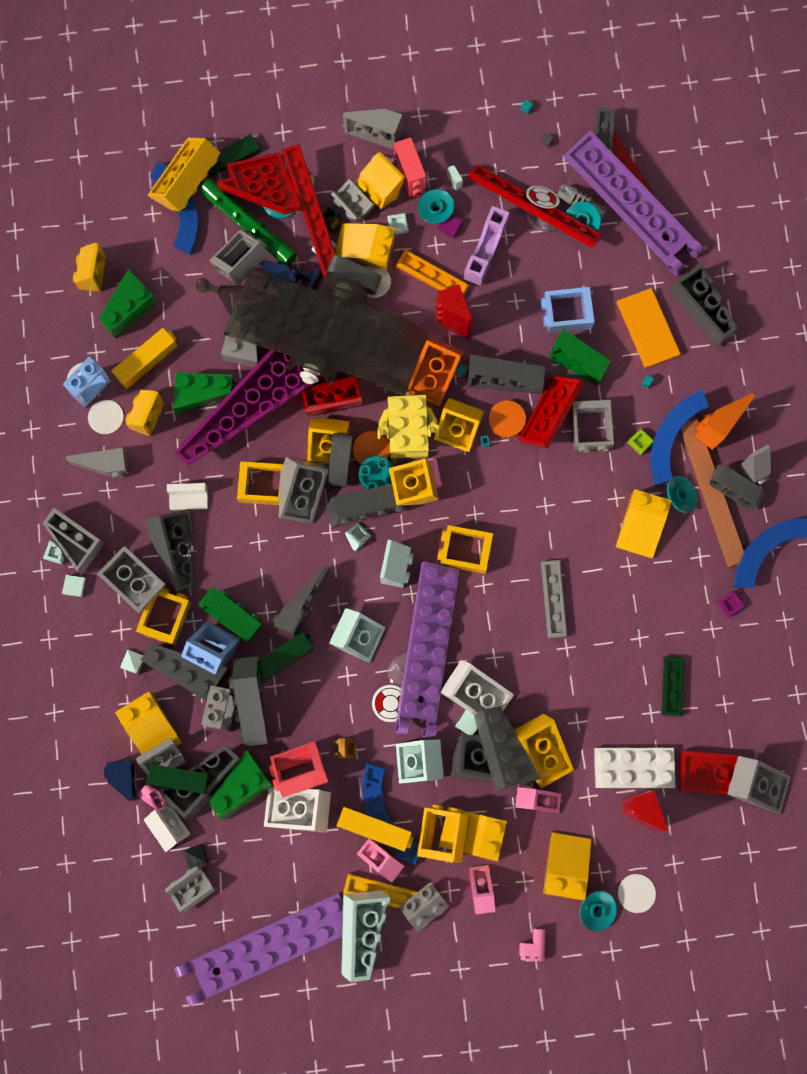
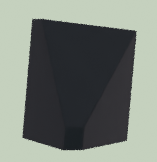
M328 208L323 214L327 229L335 234L340 224L341 212Z
M203 844L183 850L189 869L208 863Z

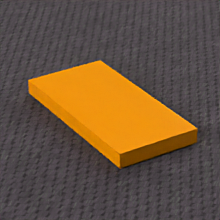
M652 288L617 301L618 308L645 369L680 356L679 349Z

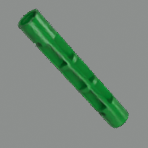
M210 178L202 184L200 193L246 233L249 232L256 240L259 238L266 245L265 249L283 265L289 266L297 257L295 250L283 242L265 224L229 195L227 191L219 189L213 179Z

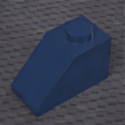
M267 261L260 263L274 288L282 297L301 285L298 281L300 276L294 268L291 270L287 265Z
M134 761L107 762V767H104L105 779L128 801H136Z

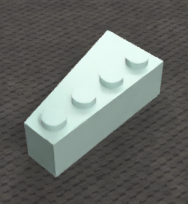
M382 891L344 894L342 975L350 982L370 980L376 957V945L381 937V934H379L381 925L385 921V910L390 901V896Z

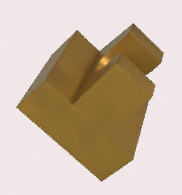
M341 738L333 741V745L338 746V753H334L335 758L356 759V739Z

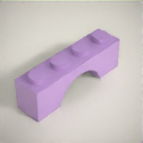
M492 206L478 245L465 268V280L481 286L508 223L510 212Z

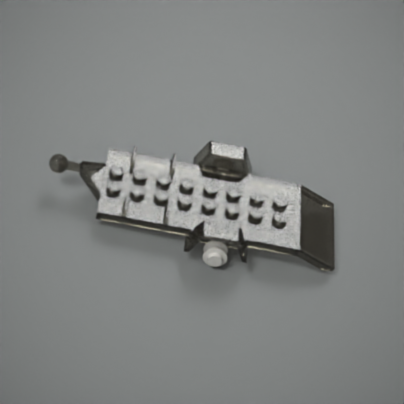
M250 270L244 285H220L219 287L210 284V281L206 278L198 279L195 285L200 293L210 291L218 294L230 316L224 330V335L290 355L291 357L285 370L290 371L296 365L303 367L304 371L300 373V377L307 384L317 383V376L322 374L328 384L332 385L337 371L375 382L396 394L405 396L429 333L401 316L364 305L367 293L358 280L332 272L321 281L318 291L302 286L301 281L295 284L272 277L271 272H268V275L253 270Z

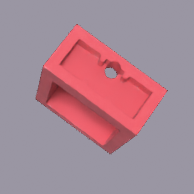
M410 137L395 142L394 158L399 159V171L405 176L403 184L408 197H419L426 192V175L413 141Z
M315 741L270 757L272 765L269 766L272 777L276 778L272 780L276 792L280 790L283 798L328 782ZM313 761L315 770L283 781L281 771Z

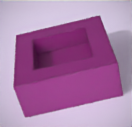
M451 215L448 220L438 225V230L454 238L463 220Z
M734 591L716 602L727 618L744 607V604Z

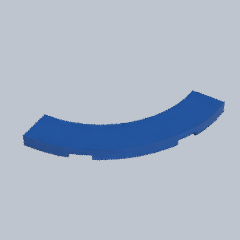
M158 161L150 175L151 180L157 182L168 166ZM193 196L188 199L187 206L183 210L178 211L179 231L174 243V248L191 255L195 247L199 223L198 211Z
M703 390L690 395L677 404L665 417L656 433L651 452V471L655 487L665 484L673 478L671 473V450L681 428L694 416L709 409Z
M807 518L786 520L760 533L745 549L736 568L733 587L753 589L758 569L772 549L791 539L807 538Z
M367 763L363 778V799L366 814L394 825L387 813L383 800V779L386 769ZM412 842L410 849L406 848L405 852L386 845L397 856L416 865L419 857L417 856L419 844Z

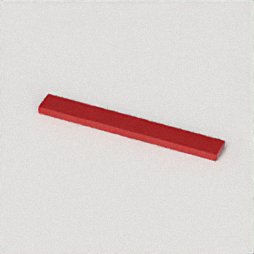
M300 144L282 149L301 204L327 288L331 290L337 284L342 283L326 273L331 259L336 253Z
M476 165L468 174L467 178L591 248H594L603 236L601 233L556 208H542L533 204L527 198L526 191L480 165Z

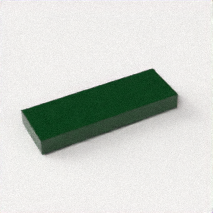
M252 134L219 150L218 160L209 171L214 176L226 170L227 164L242 161L260 152V147Z
M663 657L661 716L682 717L684 658Z
M150 764L146 784L205 794L209 774Z

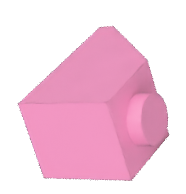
M518 787L515 807L559 814L561 794Z
M368 838L357 853L373 869L391 882L395 880L404 868L399 861L370 838Z
M489 865L469 867L475 914L495 912Z

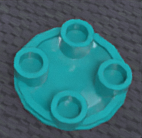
M383 456L369 457L362 463L359 469L361 484L366 489L392 484L389 468L395 467L394 464Z

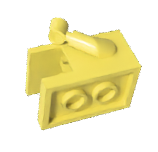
M402 392L401 396L388 397V409L383 411L377 431L378 439H380L381 435H386L387 439L390 437L391 460L428 458V436L431 437L433 432L437 433V436L440 434L437 419L432 409L426 406V395L412 396V392Z

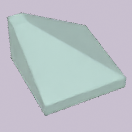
M359 523L345 532L354 551H357L371 537Z
M127 650L120 668L139 675L144 663L141 661L143 655Z

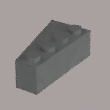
M701 263L677 280L669 292L714 345L719 347L730 339L738 328L727 307H724L720 293L716 292L713 286L714 282L711 276H708L704 263Z
M470 354L467 387L542 394L545 367L536 363L526 364Z
M390 484L332 497L325 508L332 529L376 516L382 517L394 511L395 513L403 512L409 505H396L393 486Z
M151 643L141 661L206 702L210 685L220 687L230 672V669L222 667L215 675L181 657L182 653Z
M257 656L234 659L233 676L229 677L230 689H234L235 693L232 694L233 706H237L238 711H235L236 722L240 723L241 726L238 728L239 739H243L244 747L268 744V728L265 709H262L264 708L263 692L261 691L260 672H257Z
M501 706L483 709L474 715L496 792L530 784L541 779Z
M224 745L205 758L204 761L189 769V771L209 774L205 794L165 787L158 791L184 819L191 820L217 792L241 757L230 747Z

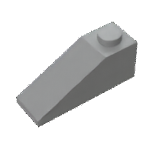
M769 445L751 453L738 467L743 476L757 486L767 482L766 478L771 474Z
M123 448L66 456V460L71 465L112 478H122L125 474H129L127 454Z

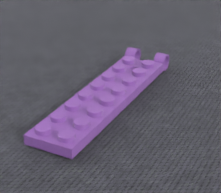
M591 130L564 154L563 157L658 255L672 274L678 275L684 269L681 261L674 256L684 245L688 253L693 257H697L703 251L702 245L691 236ZM665 234L669 236L667 241L663 239Z
M428 562L421 563L395 722V733L406 735L409 730V718L424 720L423 738L433 740L436 736L440 692L460 569ZM420 695L423 697L422 703H419L417 700Z
M337 893L175 967L174 970L177 978L195 971L201 986V990L185 997L189 1007L342 937L343 901L341 896ZM215 967L220 968L221 973L219 975L213 973Z

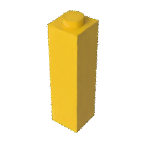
M164 328L160 329L111 372L126 389L130 388L178 347L175 342L177 338L170 330L167 332Z
M343 807L337 824L340 828L404 852L406 848L410 849L414 837L410 836L411 832L346 807Z

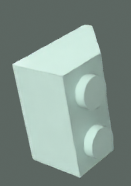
M392 540L387 541L380 574L381 584L401 588L404 587V583L408 584L410 572H407L408 564L412 565L414 554L411 553V547Z
M345 608L329 644L370 663L385 627L359 612Z
M421 740L396 744L399 784L444 779L440 740Z

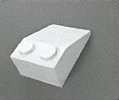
M463 660L459 662L440 692L473 715L483 709L501 706L504 711L514 695L476 667Z
M270 787L267 794L264 827L327 833L331 792L307 789L283 798L280 790L276 792L274 787Z

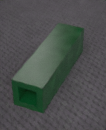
M301 632L258 660L257 672H260L261 684L314 651L312 645L315 643L309 634L305 636Z

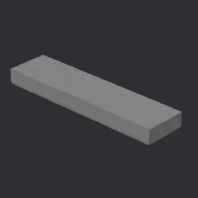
M560 560L541 561L547 637H567Z

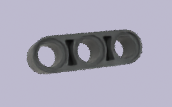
M333 255L326 272L328 276L370 295L376 294L382 279L379 273L339 255Z
M333 433L327 485L347 487L353 435Z
M724 465L716 467L709 481L713 488L749 510H757L765 494L762 488Z

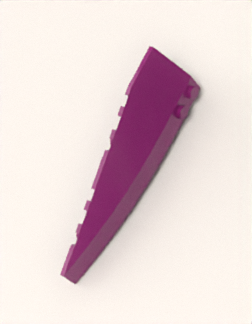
M302 316L179 446L174 454L189 466L313 385L305 383L300 377V373L304 371L303 366L305 364H313L324 334ZM328 337L316 364L321 371V374L317 376L318 381L345 353Z

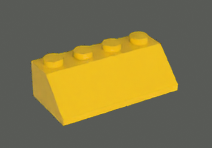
M187 138L148 196L172 211L183 210L187 206L188 199L196 193L197 186L207 177L209 169L216 164L220 152L206 138Z

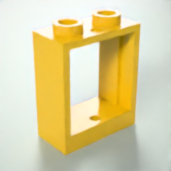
M240 461L237 493L239 503L279 505V496L248 495L250 469L282 471L284 464Z
M448 525L447 530L442 532L441 541L444 542L443 549L439 548L437 560H441L440 565L486 574L493 533ZM451 533L484 539L479 565L446 559Z
M163 588L145 606L136 632L176 646L191 602L187 600L188 596L177 593L175 596L169 594L170 590ZM157 596L182 604L170 635L146 627Z
M432 805V809L424 808L417 856L452 863H462L469 815L462 814V809L456 808L444 811V806ZM437 815L457 818L452 853L432 850Z

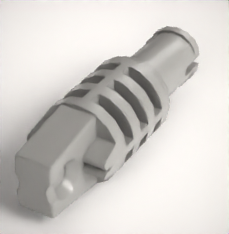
M565 184L561 186L557 196L570 205L582 201L593 204L598 209L601 219L607 210L606 207L593 201L591 196L588 197L587 194H583L578 189Z

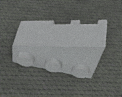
M235 301L221 355L224 361L255 367L259 363L256 312L253 305Z
M55 508L52 509L42 523L72 563L75 570L81 575L105 545L100 539Z

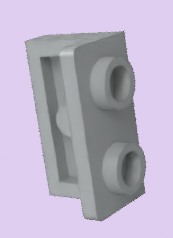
M348 179L338 192L333 191L331 193L335 198L333 201L347 211L345 214L352 221H362L376 206L352 179Z
M171 738L136 758L138 764L147 773V776L150 764L177 769L186 764L180 749Z
M199 866L189 869L178 880L171 882L165 891L171 896L179 912L184 914L214 892L215 888L206 873Z
M429 883L401 905L400 910L419 932L433 919L441 915L449 905L432 883Z

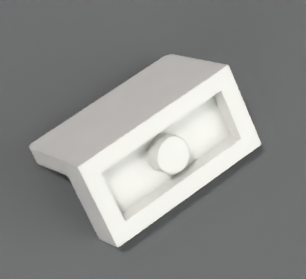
M205 483L167 484L169 509L171 511L208 509V487Z
M168 802L165 803L162 810L158 811L155 809L144 819L165 852L190 835V832Z

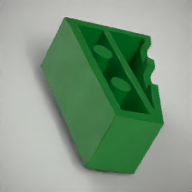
M128 269L98 319L103 327L116 339L157 302L151 292Z
M564 328L552 346L549 356L551 361L597 386L611 362L608 360V357L598 353Z
M176 373L173 401L174 412L176 415H179L185 411L197 410L200 407L221 403L235 388L233 375Z
M212 586L198 605L239 638L250 644L263 627L259 623L261 619L254 613L249 615L245 612L246 607L238 601L234 603L230 600L231 596L223 590L220 592Z
M246 751L209 803L218 817L226 820L272 787L273 783L254 755Z

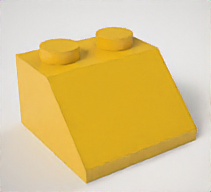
M378 152L360 173L357 185L371 198L374 204L383 209L397 199L405 176L381 152Z
M99 243L80 248V254H77L76 264L78 266L77 272H74L73 282L79 290L101 292L106 256Z
M140 390L139 395H136L133 400L134 406L132 411H129L125 421L129 429L151 436L165 404L160 394L156 391Z
M449 398L443 408L438 424L440 435L437 436L436 433L434 440L469 452L484 411Z
M312 417L308 432L307 461L330 463L333 433L349 435L350 421Z
M427 459L389 468L397 506L421 505L439 500L432 464Z

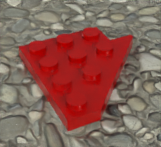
M280 152L227 164V170L231 178L217 181L219 189L283 215L301 211L300 201Z

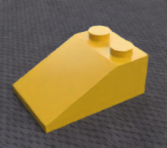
M342 223L335 253L360 265L387 270L396 238L395 228L379 224Z
M634 489L628 503L616 548L652 559L672 500Z
M150 691L115 712L141 754L153 749L169 738L177 746L182 744L181 739L155 695Z
M543 713L514 730L541 778L536 781L540 789L574 770L554 719Z
M462 811V814L469 815L463 853L498 861L507 821ZM445 816L439 847L453 849L457 818Z
M551 832L543 887L544 894L585 901L591 839Z

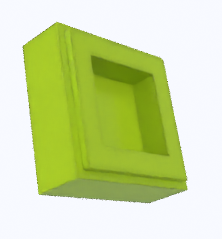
M640 429L627 443L641 456L653 444L654 440Z

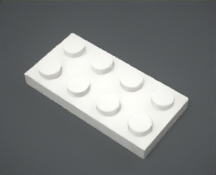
M594 748L595 788H675L674 748Z

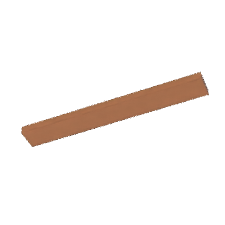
M694 419L688 421L681 428L680 433L727 567H732L740 563L744 550L724 494L709 484L715 468L707 446L694 437L698 431L695 428L699 424L698 420Z

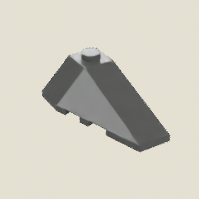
M189 509L145 519L150 539L175 591L193 587V563L191 562L193 523Z
M325 565L282 608L281 612L276 613L273 620L276 629L292 637L299 634L330 571L329 566Z
M463 733L460 735L452 757L451 777L493 782L479 736Z

